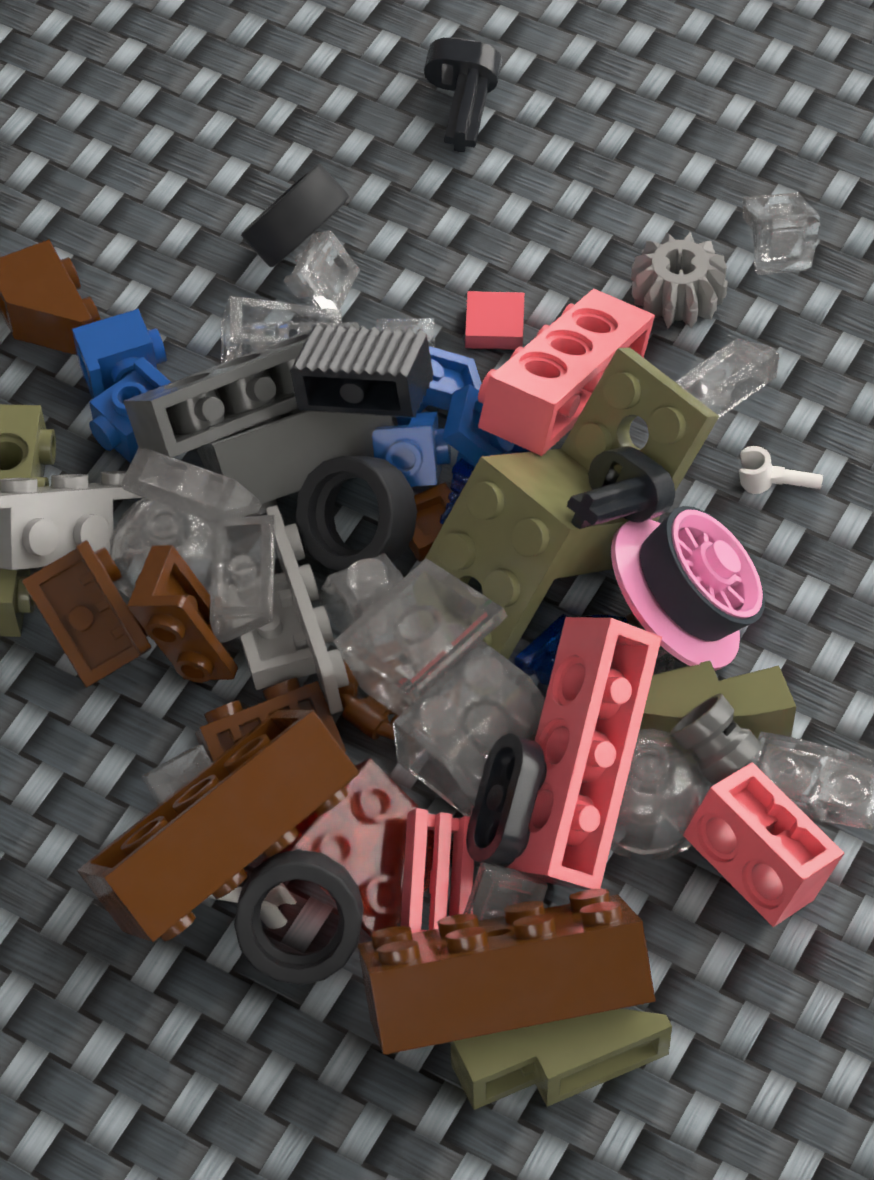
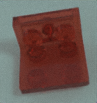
M370 758L355 765L360 774L345 785L349 791L348 796L340 804L323 815L317 816L314 811L295 826L299 832L296 839L277 854L301 849L323 853L342 864L358 884L364 907L361 928L371 937L373 932L396 927L401 921L407 814L415 808H421ZM427 830L424 892L429 887L430 871L433 864V830ZM451 839L450 861H451V859H452V852H453V840H452V839ZM318 885L335 902L329 892Z

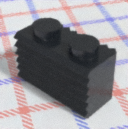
M316 323L312 327L290 369L297 407L300 411L416 418V412L419 411L420 403H423V396H426V390L429 389L430 382H433V368L427 334L421 329L416 333L409 328L406 331L396 328L391 332L386 327L379 331L376 327L368 330L362 326L357 330L352 325L342 327L340 324L334 329L329 324L323 328Z

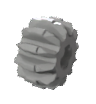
M666 232L661 244L646 241L642 255L636 256L635 262L632 264L631 280H633L632 296L634 304L643 306V310L655 314V318L664 317L667 328L675 320H683L691 329L697 321V317L712 320L713 314L717 310V305L723 303V298L727 294L728 281L725 279L727 266L724 262V256L715 254L712 241H705L699 244L694 243L691 232L684 240H675Z

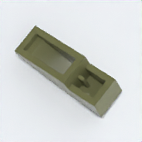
M711 661L701 662L700 665L686 666L652 676L636 745L667 750H686L680 746L671 734L673 727L696 706L719 693L723 694L734 708L733 720L740 728L750 729L762 745L791 740L796 704L779 665L719 681Z
M616 1009L452 1041L451 1065L473 1110L534 1084L537 1086L548 1107L669 1055L672 1025L667 1015Z

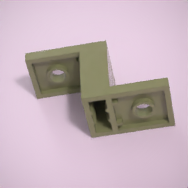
M630 347L617 348L561 449L548 450L543 456L533 452L480 457L398 608L423 630L436 635L442 640L450 653L483 681L497 679L554 579L613 569L611 559L612 540L616 531L629 520L620 517L595 526L579 529L571 523L575 512L567 507L571 496L592 490L589 484L588 472L593 459L604 451L622 446H631L660 464L670 474L676 491L720 416ZM637 416L646 422L649 432L648 441L642 449L637 448L632 443L629 433L630 425ZM616 465L614 470L620 474L622 466ZM660 517L653 518L650 520L658 522ZM472 577L477 579L482 586L484 600L479 609L474 608L467 597V585Z

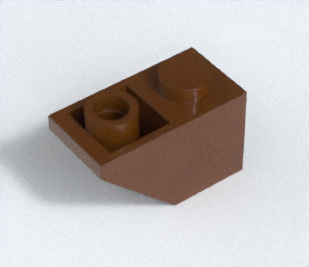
M50 239L0 257V312L14 339L77 355L72 329L100 321L101 318L92 298L89 296L82 299L77 290L81 289V285L71 259L67 257L61 260Z

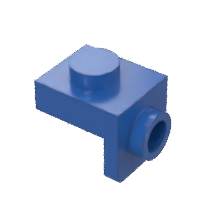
M437 411L416 413V418H411L409 425L377 427L372 433L374 457L385 459L399 469L411 487L437 485L442 470L441 464H451V445L442 439L444 428L438 429Z

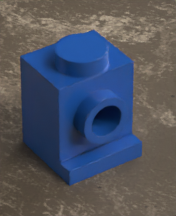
M139 309L72 329L78 363L92 399L135 370L134 362L142 356L156 369V364L167 361L165 348L158 329L147 330Z
M143 356L134 362L135 370L89 402L93 419L89 422V426L95 439L106 450L111 451L115 449L130 464L136 462L142 455L123 401L171 383Z

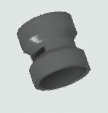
M721 693L708 698L692 709L671 731V734L683 749L693 750L696 753V756L699 758L698 769L712 785L717 784L744 767L756 756L762 746L750 729L740 728L733 720L734 708Z

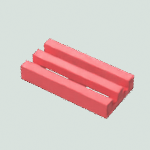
M415 808L407 814L401 926L411 927L412 933L428 931L421 929L427 830L434 831L433 864L429 883V893L431 894L429 930L438 929L437 922L447 917L451 833L454 835L449 916L471 914L474 860L470 857L466 845L467 829L471 818L469 816L453 818V814L450 813L428 814V810Z

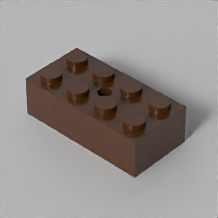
M277 710L80 867L77 872L123 932L154 942L159 937L164 942L169 941L193 923L196 916L192 910L210 895H213L215 899H219L237 888L248 876L243 868L264 852L267 857H271L292 843L299 834L295 826L313 811L317 816L323 815L340 804L349 794L345 785L358 776L360 772L314 710Z
M600 888L573 893L569 896V904L544 908V904L541 901H527L505 907L503 909L504 916L478 921L476 914H458L440 919L437 922L438 929L412 933L411 927L396 926L373 932L371 934L372 941L358 944V952L370 1021L383 1055L656 1002L643 921L618 894L610 896L608 889Z

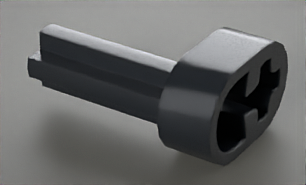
M440 38L433 41L429 46L424 66V75L434 86L454 91L444 143L454 144V151L465 152L466 147L475 148L486 96L487 93L494 90L497 86L502 57L489 44L458 38Z
M622 446L604 451L593 459L588 472L589 484L592 490L571 496L567 507L575 512L571 523L579 529L595 526L620 517L631 522H644L660 517L669 511L675 498V486L670 474L660 464L636 448ZM614 466H622L620 474L614 470Z

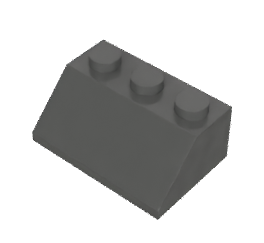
M297 408L198 447L196 451L223 506L234 513L242 511L244 517H254L266 513L265 508L278 506L277 498L297 491L299 493L308 474L323 461L340 456L374 457L372 439L374 429L377 427L394 426L391 416L300 411Z

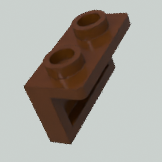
M87 540L77 545L75 550L22 580L24 587L86 688L150 651L152 648L146 638L148 636L146 630L129 610L114 583L123 579L114 560L104 546L94 552Z
M173 545L151 546L142 571L136 579L135 588L127 607L184 680L203 683L209 680L234 679L238 665L220 643L228 621L227 617Z

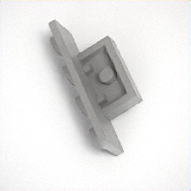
M136 471L101 472V483H88V475L83 474L52 475V486L38 487L37 478L0 479V568L18 570L46 567L75 550L76 546L85 540L89 542L94 552L104 546L114 560L113 500L159 496V484L138 482Z
M277 505L265 508L282 573L225 588L255 688L259 690L295 677L301 678L317 673L330 714L341 712L343 708L338 688L348 686L349 681L339 648L327 651L325 645L334 642L325 607L323 605L313 608L311 605L312 601L319 600V595L310 564L298 567L297 560L304 559L305 555L295 523L284 526Z

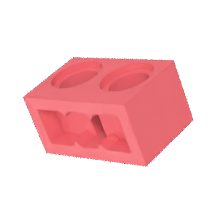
M753 762L710 787L683 834L693 847L772 927H775L814 901L844 855V852Z

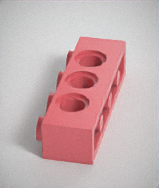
M596 289L591 290L575 305L570 303L563 311L561 317L550 326L544 325L539 330L536 338L525 347L519 346L516 348L510 359L498 370L491 369L487 373L478 393V401L483 404L478 428L543 456L573 428L617 348L630 347L644 358L655 314Z
M565 618L535 741L541 746L544 753V760L547 766L546 778L536 797L529 824L530 836L527 847L519 857L503 869L554 885L586 890L601 888L662 636L613 618Z

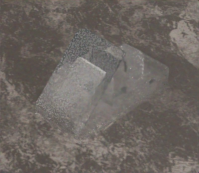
M798 192L743 197V219L753 230L754 268L756 273L763 275L810 269L820 228V215Z

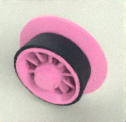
M681 506L674 509L662 523L653 520L644 522L628 521L614 534L611 545L612 566L619 588L631 609V612L619 621L662 636L660 646L689 666L700 665L701 662L710 660L716 671L731 663L739 649V630L759 620L765 606L764 590L759 574L748 553L737 538L716 518L705 511L691 506Z

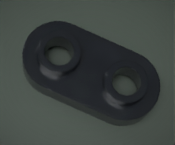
M506 734L499 738L491 748L485 762L467 829L466 845L468 853L473 860L497 868H504L509 866L525 851L529 841V824L536 797L545 781L547 772L543 750L536 741L515 734Z

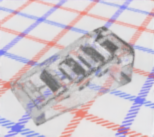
M229 296L221 320V363L289 338V329H298V334L311 330L316 323L320 326L326 323H342L341 310ZM265 330H274V336L265 335Z

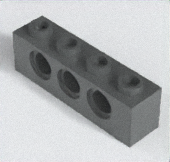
M358 322L326 323L324 325H321V327L324 328L327 324H329L334 329L339 324L342 327H349L350 325H352L357 330L359 329ZM311 330L124 400L123 402L142 457L173 458L297 409L290 369Z

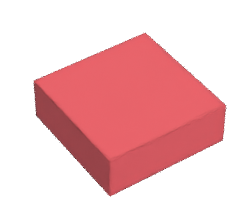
M468 291L465 348L515 350L519 346L523 347L525 293Z

